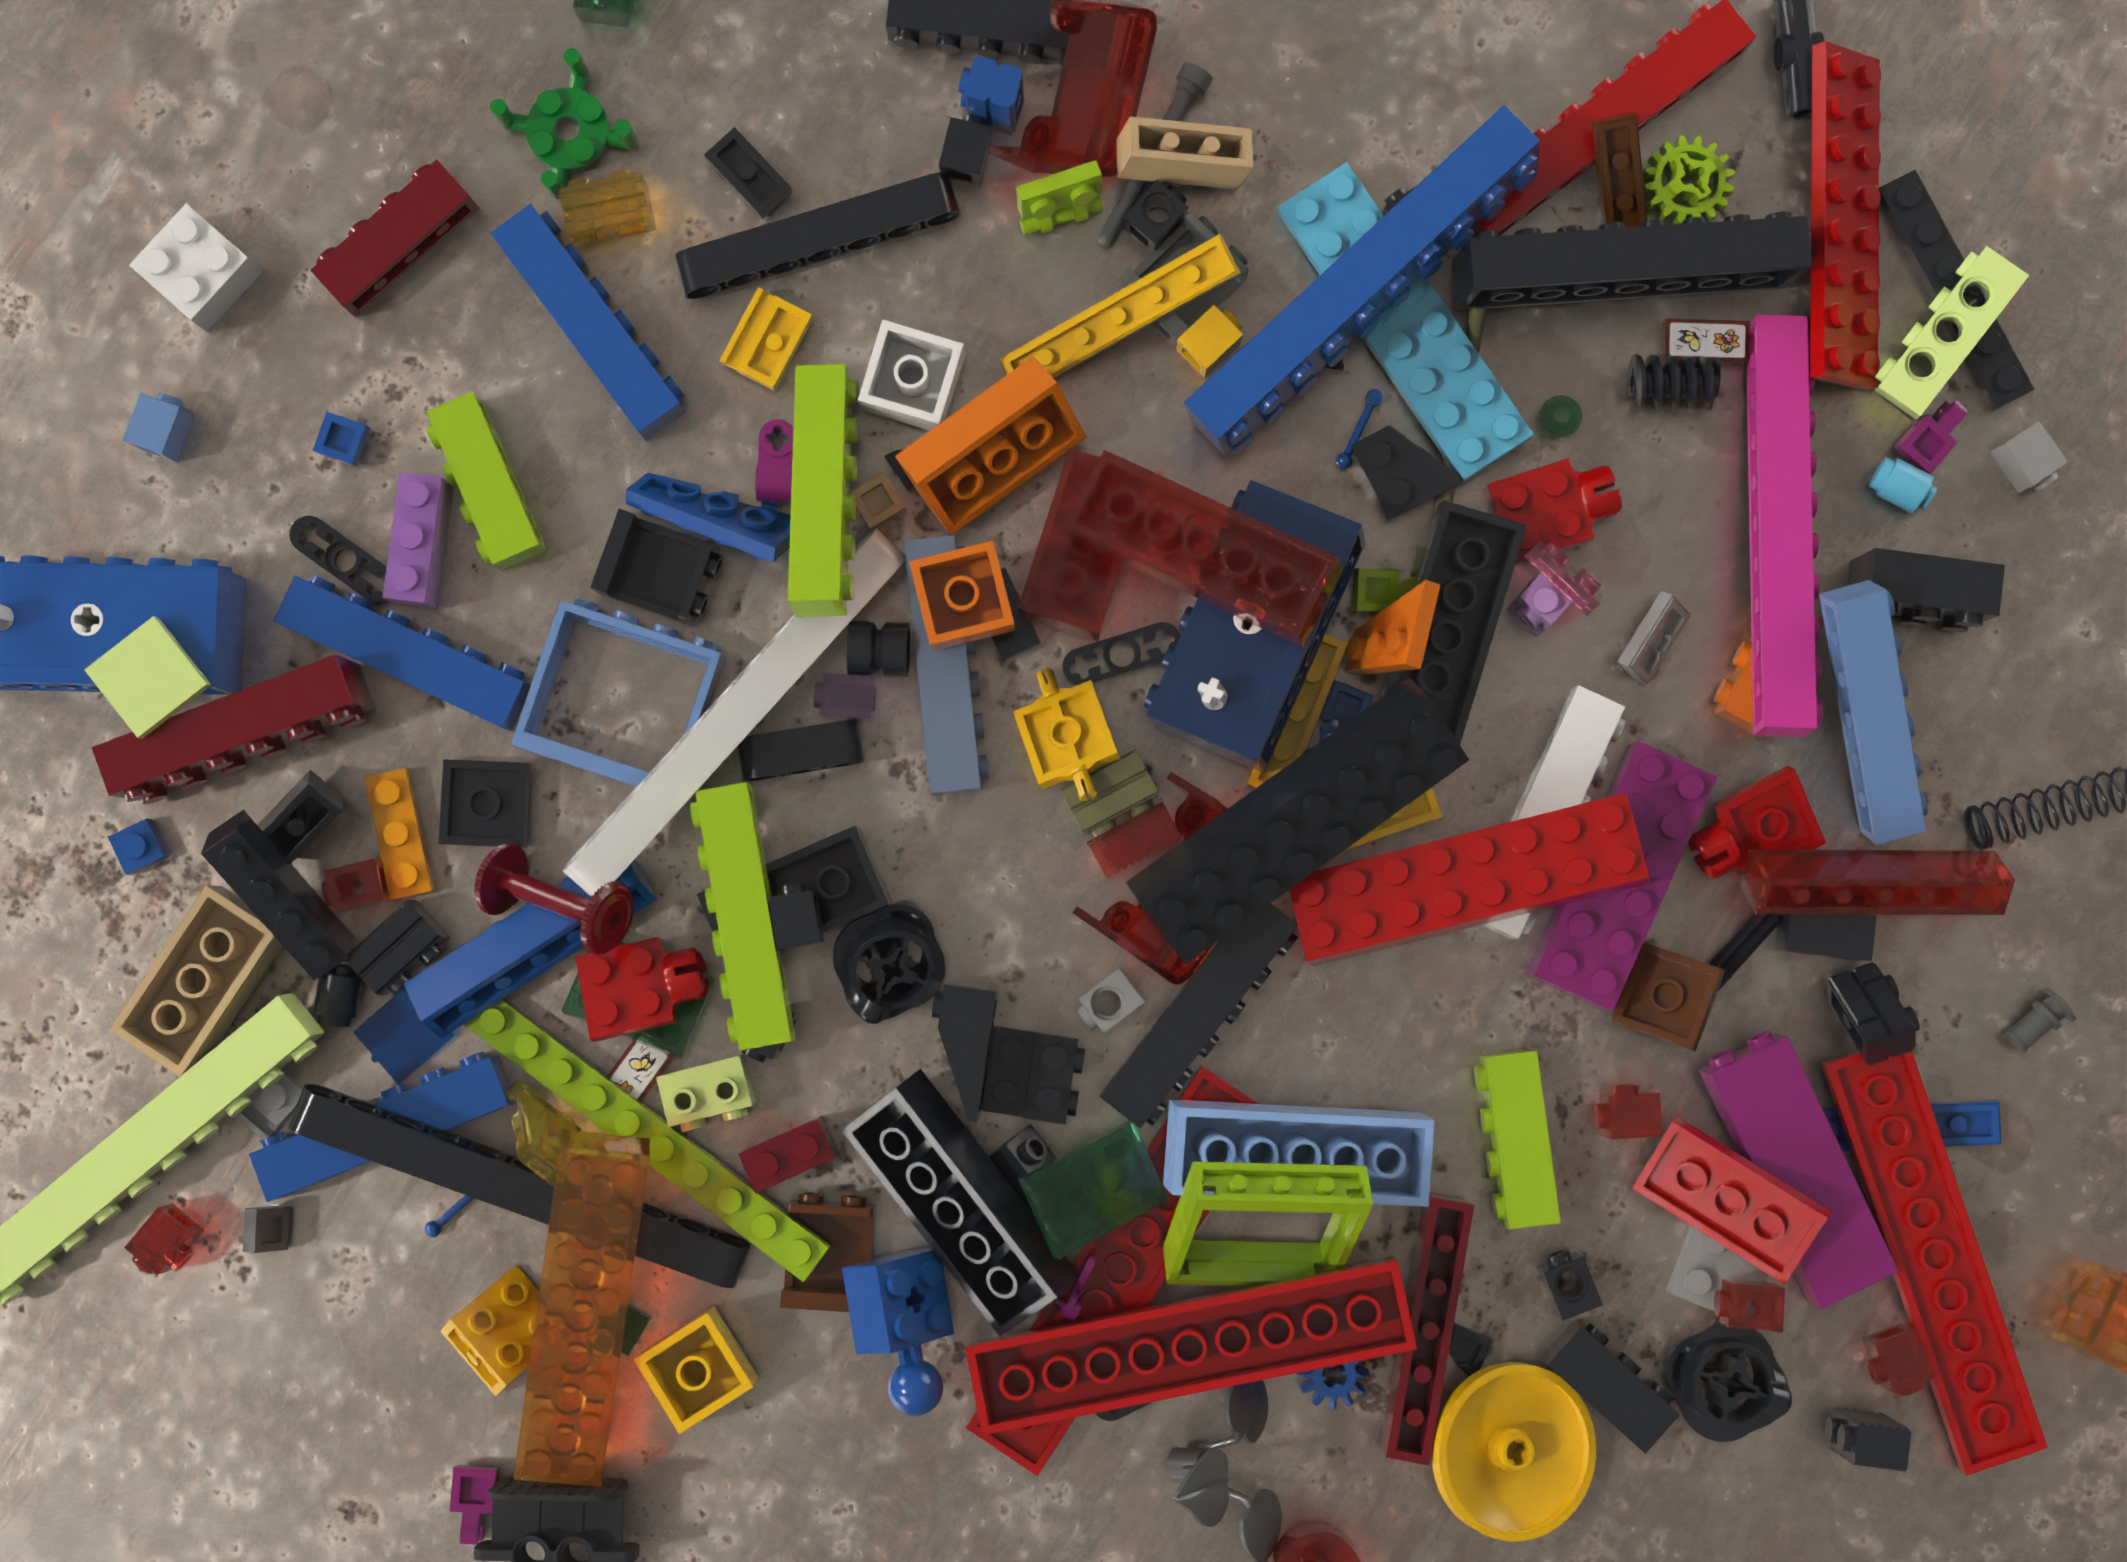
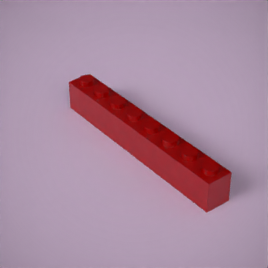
M1722 0L1714 7L1709 2L1703 5L1689 18L1690 25L1682 31L1675 27L1661 37L1656 43L1658 46L1657 50L1649 56L1641 52L1624 66L1623 69L1626 73L1617 80L1613 81L1611 77H1608L1598 84L1590 93L1593 98L1581 106L1577 101L1566 108L1557 117L1560 122L1548 131L1543 126L1533 134L1540 140L1538 169L1536 170L1538 173L1537 177L1522 192H1518L1515 189L1504 200L1506 205L1502 211L1491 221H1486L1484 218L1472 229L1474 234L1481 231L1494 230L1498 231L1499 236L1503 235L1596 165L1591 121L1633 112L1637 114L1639 132L1746 52L1755 40L1756 35L1729 1Z

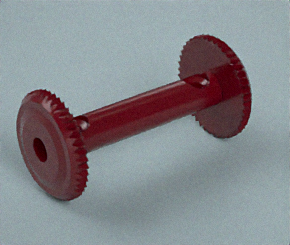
M512 843L499 845L480 864L475 877L474 893L478 907L486 914L493 916L501 915L508 911L509 908H512V905H515V902H518L519 899L581 922V929L579 930L581 931V944H584L585 950L594 955H603L612 951L622 942L631 926L634 912L633 899L630 890L623 883L617 881L605 883L604 886L601 885L600 889H597V892H594V895H591V898L528 876L529 867L527 866L529 863H527V855H525V851L520 846Z

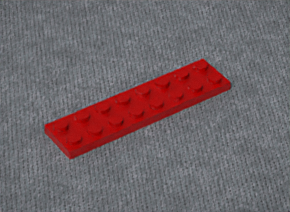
M1824 41L1812 45L1810 378L1868 390L1878 387V379L1875 376L1880 368L1878 357V330L1880 327L1879 246L1881 241L1879 234V205L1881 196L1878 190L1879 164L1881 162L1879 150V124L1881 122L1880 59Z

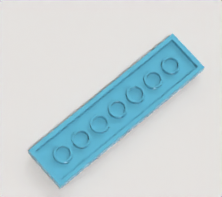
M1347 162L1277 206L1276 213L1319 276L1384 217ZM1420 277L1409 288L1411 293L1408 298L1395 309L1389 306L1378 316L1380 322L1375 329L1362 339L1453 472L1455 471L1464 483L1532 439L1534 433L1428 279L1424 280Z

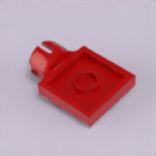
M1569 458L1487 484L1496 516L1527 525L1515 565L1594 540L1592 524L1597 520L1617 514L1622 508V497L1619 489L1597 496L1595 494L1615 486L1614 482L1617 480L1609 466H1599L1584 472H1578L1574 470Z
M1786 766L1713 803L1716 819L1712 824L1692 833L1689 839L1691 852L1696 849L1699 852L1694 857V860L1705 875H1709L1711 879H1718L1736 869H1741L1744 877L1750 881L1826 844L1796 770L1790 766Z
M659 937L617 946L612 951L603 955L588 953L575 957L589 1039L593 1042L677 1023L676 1010L682 1002L703 998L709 992V978L703 979L702 972L707 971V967L701 952L693 947L667 952L664 950L662 939Z

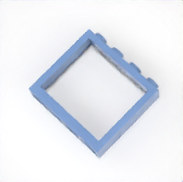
M575 598L574 603L571 604L560 600L510 745L637 787L649 772L537 736L576 621L708 664L684 734L711 706L727 657L717 652L719 644L709 642L703 638L695 636L693 643L677 638L679 631L655 623L653 630L638 626L639 618L615 610L613 617L597 612L599 605L593 602Z

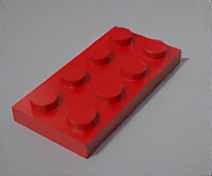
M1678 1116L1670 1124L1632 1187L1640 1194L1784 1285L1831 1213L1827 1208Z

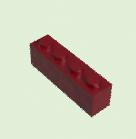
M437 159L431 165L426 164L417 169L407 186L400 192H393L385 197L380 203V209L368 220L363 219L353 225L348 232V237L337 247H330L321 253L317 258V264L310 270L335 299L354 317L479 209L469 194Z

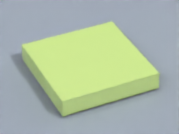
M156 616L151 617L84 669L136 737L141 739L211 686L210 682L159 617Z

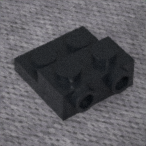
M994 1026L981 1111L1066 1125L1067 1115L1076 1116L1079 1091L1071 1090L1073 1073L1082 1074L1085 1048H1078V1038Z

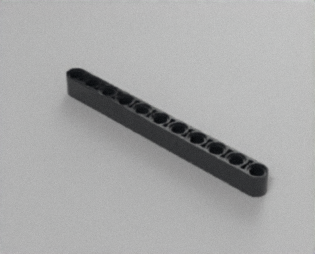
M305 1084L303 1086L289 1123L290 1130L303 1137L720 1287L734 1288L751 1248L747 1241L730 1233L316 1084Z

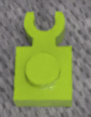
M1354 569L1352 611L1381 612L1411 590L1416 576L1408 577L1400 583L1399 570Z

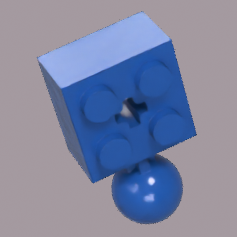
M932 1248L904 1250L842 1267L856 1354H891L897 1352L899 1365L893 1370L888 1381V1395L892 1404L900 1412L910 1416H921L929 1413L941 1400L943 1380L937 1368L923 1360L921 1344L954 1334L942 1261Z

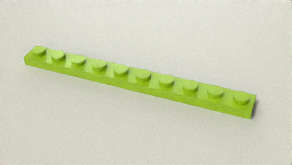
M505 998L468 1021L465 1025L802 1282L808 1279L830 1249L831 1245L761 1192L755 1194L751 1184L674 1126L668 1127L665 1119L612 1082L608 1076Z

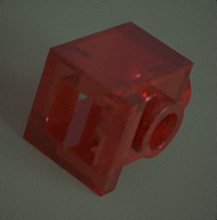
M370 859L324 870L326 881L322 882V893L326 904L332 906L333 912L343 913L381 903L393 902L390 901L381 859ZM358 879H361L363 893L360 895H356L353 891V884Z
M1722 1279L1721 1290H1716L1714 1297L1715 1315L1720 1316L1719 1322L1726 1327L1783 1333L1785 1288L1769 1282ZM1754 1299L1755 1312L1748 1315L1745 1312V1304L1749 1300Z

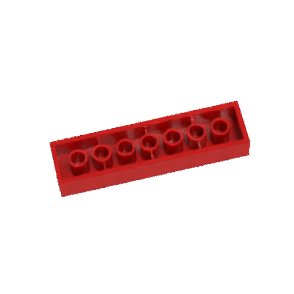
M1627 793L1317 870L1291 888L1289 892L1306 962L1311 966H1316L1649 884L1650 877Z

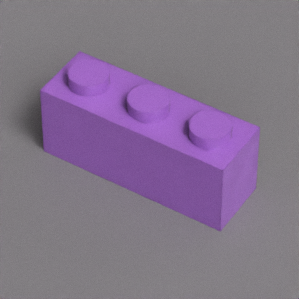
M399 472L382 597L396 605L437 609L453 495V487L444 478Z

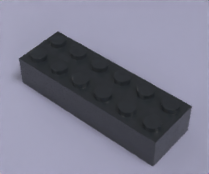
M1444 500L1437 506L1413 585L1414 588L1424 580L1440 584L1421 669L1387 672L1379 699L1408 678H1411L1432 699L1455 738L1461 744L1527 525Z
M921 1068L841 1130L999 1337L1058 1298L1080 1275Z

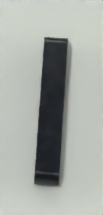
M937 172L692 246L676 253L673 259L685 298L699 299L940 226L957 219L961 213L949 174Z

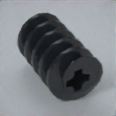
M1634 354L1631 357L1628 368V396H1636L1638 407L1642 409L1648 397H1653L1656 409H1660L1665 397H1669L1673 410L1678 409L1682 398H1686L1689 410H1694L1698 399L1703 398L1706 411H1711L1720 389L1721 364L1719 357L1711 363L1708 357L1701 356L1694 363L1692 357L1683 356L1678 363L1674 356L1667 355L1661 363L1658 356L1650 355L1644 363L1639 354Z

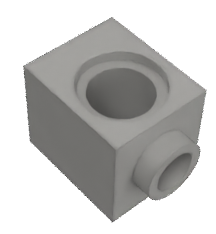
M1117 968L1078 998L1083 1006L1076 1011L1091 1031L1099 1026L1102 1032L1105 1033L1145 1002L1120 968ZM1106 990L1117 993L1120 998V1007L1112 1015L1101 1014L1095 1006L1096 997Z

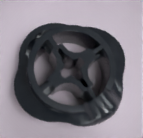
M900 900L851 921L839 933L834 944V969L843 986L846 1000L853 1011L867 1023L878 1024L926 1003L935 995V992L939 990L943 982L945 960L935 938L933 926L927 915L911 901ZM910 940L922 949L919 963L914 962L912 957L908 955L909 950L907 946ZM858 961L865 962L867 968L871 969L870 974L872 978L869 983L857 975Z
M1727 1321L1714 1324L1700 1333L1683 1339L1668 1349L1663 1357L1662 1369L1665 1379L1684 1420L1696 1433L1707 1439L1718 1442H1731L1741 1439L1750 1432L1771 1424L1785 1415L1791 1407L1792 1394L1786 1376L1779 1366L1770 1344L1760 1332L1743 1323ZM1720 1352L1717 1361L1706 1366L1708 1360ZM1746 1356L1748 1357L1752 1366L1753 1384L1749 1381L1747 1377V1367L1749 1363L1745 1361ZM1713 1377L1731 1378L1730 1380L1739 1383L1740 1386L1723 1385V1383L1713 1379ZM1700 1379L1704 1381L1707 1388L1705 1398L1708 1401L1707 1408L1700 1394ZM1747 1397L1746 1401L1734 1410L1736 1403Z

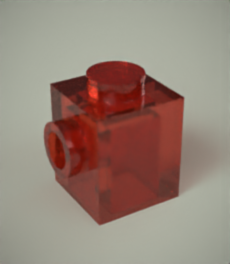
M1638 1084L1612 1085V1093L1599 1094L1600 1104L1594 1105V1121L1596 1129H1602L1603 1137L1609 1139L1663 1137L1660 1093L1652 1091L1638 1092Z
M171 1203L158 1207L124 1248L133 1255V1263L148 1274L154 1273L159 1275L172 1269L176 1272L192 1257L194 1251L190 1248L205 1230L176 1205Z
M1899 1323L1862 1338L1870 1359L1865 1361L1866 1367L1876 1385L1880 1384L1881 1387L1894 1394L1898 1393L1900 1396H1905L1922 1390L1924 1388L1922 1383L1935 1378L1915 1328Z

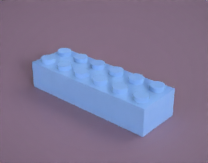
M1169 1099L1163 1186L1172 1195H1181L1192 1162L1367 1166L1373 1204L1428 1207L1435 1120L1421 1112ZM1205 1191L1204 1195H1214V1191Z

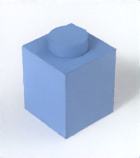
M158 392L156 398L140 393L123 441L143 451L177 462L194 415L181 408L183 401L162 392Z

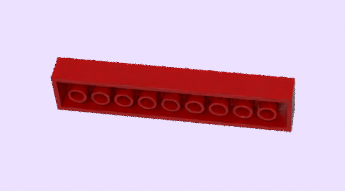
M1396 1257L971 1342L965 1347L982 1436L1417 1350L1399 1263Z

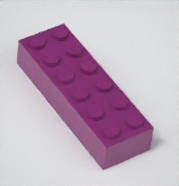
M1637 741L1627 746L1604 798L1627 793L1650 877L1649 884L1556 906L1525 975L1601 1010H1614L1717 776L1643 742Z

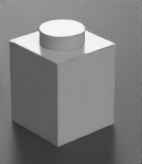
M2040 421L2028 426L1990 451V454L2018 493L2032 486L2036 492L2044 489L2059 479L2055 471L2068 463Z

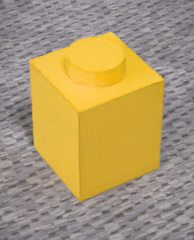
M1213 305L1177 339L1176 350L1206 378L1241 344L1243 334L1239 330L1242 326L1231 312L1226 309L1221 312Z

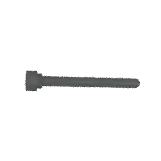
M1184 62L1176 77L1178 81L1176 89L1178 92L1162 120L1181 121L1192 99L1197 100L1199 95H1205L1213 77L1198 65ZM1129 179L1098 236L1099 243L1102 246L1108 247L1114 243L1123 227L1124 215L1136 203L1147 181Z

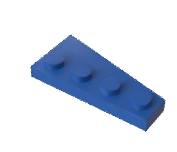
M646 473L626 489L625 504L641 510L646 515L657 516L675 523L684 530L695 531L710 537L719 544L733 546L748 552L757 559L774 562L790 548L791 515L779 512L780 504L762 502L761 507L738 502V494L726 491L704 494L701 493L700 485L652 473Z

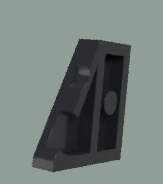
M1391 425L1351 445L1389 520L1463 483L1461 477L1455 471L1453 472L1439 462L1433 455L1422 447L1417 446Z

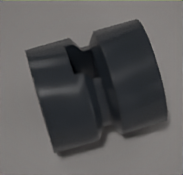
M850 621L847 634L848 675L868 676L873 674L876 668H879L884 677H908L910 664V623L885 622L881 630H878L874 622Z

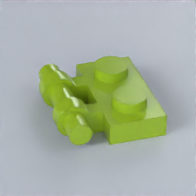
M1096 160L1016 186L1017 208L1022 218L1019 219L1024 235L1037 231L1044 234L1053 231V226L1073 219L1076 222L1089 219V214L1103 210L1100 195H1102V174Z

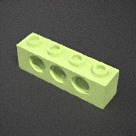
M1988 246L1984 248L1979 256L1972 251L1955 272L1962 277L1952 291L1945 286L1928 307L1935 312L1925 326L1917 321L1901 342L1908 347L1898 361L1890 356L1875 376V378L1881 381L1875 392L1915 420L1927 409L2030 276ZM1970 286L1981 288L1986 296L1984 305L1980 307L1968 305L1963 297L1964 289ZM1942 321L1954 323L1959 331L1957 340L1953 342L1942 341L1936 333L1937 324ZM1914 356L1928 358L1932 364L1931 374L1926 377L1915 376L1909 368L1910 359Z

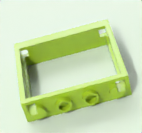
M1192 1162L1163 1244L1167 1284L1255 1286L1315 1274V1272L1320 1273L1323 1272L1324 1268H1326V1271L1344 1268L1373 1206L1367 1166ZM1214 1191V1195H1204V1192ZM1203 1210L1333 1213L1320 1243L1192 1240ZM1184 1270L1185 1274H1180V1271Z

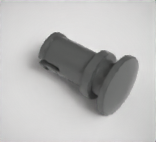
M2046 987L2042 989L2046 999L2042 1002L2036 1000L2032 1004L2034 1009L2011 1029L2005 1031L2006 1036L2024 1053L2052 1028L2058 1030L2062 1026L2060 1021L2065 1017L2071 1022L2076 1020V1016L2068 1003L2057 993Z

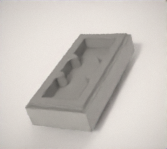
M1661 591L1643 621L1635 629L1633 637L1617 662L1637 682L1648 685L1691 614L1672 594Z

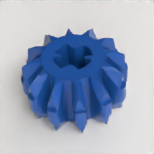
M1362 1360L1338 1365L1342 1375L1339 1378L1331 1376L1328 1381L1325 1380L1327 1376L1323 1368L1296 1373V1375L1307 1378L1299 1385L1302 1393H1309L1314 1390L1311 1397V1402L1314 1405L1318 1406L1327 1396L1329 1409L1336 1410L1337 1397L1342 1396L1345 1404L1351 1406L1354 1403L1348 1393L1351 1389L1358 1394H1364L1366 1391L1365 1387L1356 1379L1369 1377L1370 1371L1366 1367L1357 1366L1364 1361Z

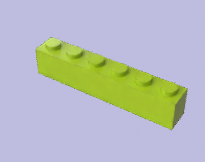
M846 363L796 366L788 603L796 617L847 616V600L854 599V579L852 574H848V560L855 559V539L853 534L849 535V521L856 520V500L854 495H850V482L857 481V461L855 456H851V443L858 442V423L856 417H852V405L859 404V385L857 379H851Z
M744 782L695 791L697 802L690 803V810L694 827H701L704 844L698 845V858L702 871H709L711 887L705 888V898L709 914L716 913L718 930L712 931V938L716 956H723L726 973L720 974V986L724 1000L730 999L733 1016L727 1017V1027L731 1043L738 1042L739 1051L794 1041L796 1037L781 950L777 949L768 898L771 897L752 785Z

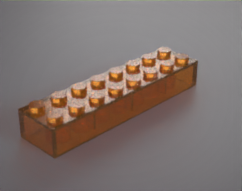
M567 1129L561 1130L513 1480L602 1486L650 1159V1138Z

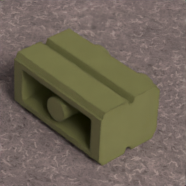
M1136 749L1121 756V759L1106 764L1090 773L1094 788L1097 791L1095 798L1092 799L1084 785L1089 800L1081 801L1074 781L1060 788L1083 835L1092 831L1095 838L1118 827L1114 819L1130 812L1132 818H1135L1154 808L1155 805L1152 799L1159 796V792Z

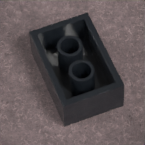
M1874 548L1850 561L1847 586L1870 580L1885 588L1891 594L1895 605V614L1891 617L1900 618V624L1920 627L1926 626V621L1942 623V630L1967 632L1969 627L1983 626L1984 621L2000 615L2005 565Z

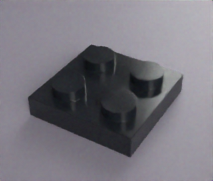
M443 759L438 844L498 847L502 844L512 843L521 848H527L531 764Z

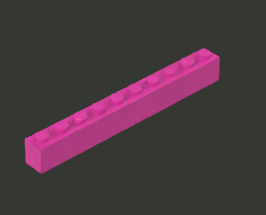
M1756 314L1746 329L1753 736L1805 738L1817 729V725H1820L1823 716L1822 701L1816 699V683H1819L1821 679L1822 663L1819 657H1815V641H1818L1820 637L1821 621L1819 616L1814 615V600L1819 595L1820 579L1818 574H1813V559L1818 554L1819 538L1817 533L1812 532V518L1817 513L1818 497L1817 493L1811 490V477L1816 472L1817 456L1810 448V437L1815 432L1816 416L1814 411H1810L1809 397L1813 394L1815 379L1810 378L1808 357H1810V331H1808L1807 316Z

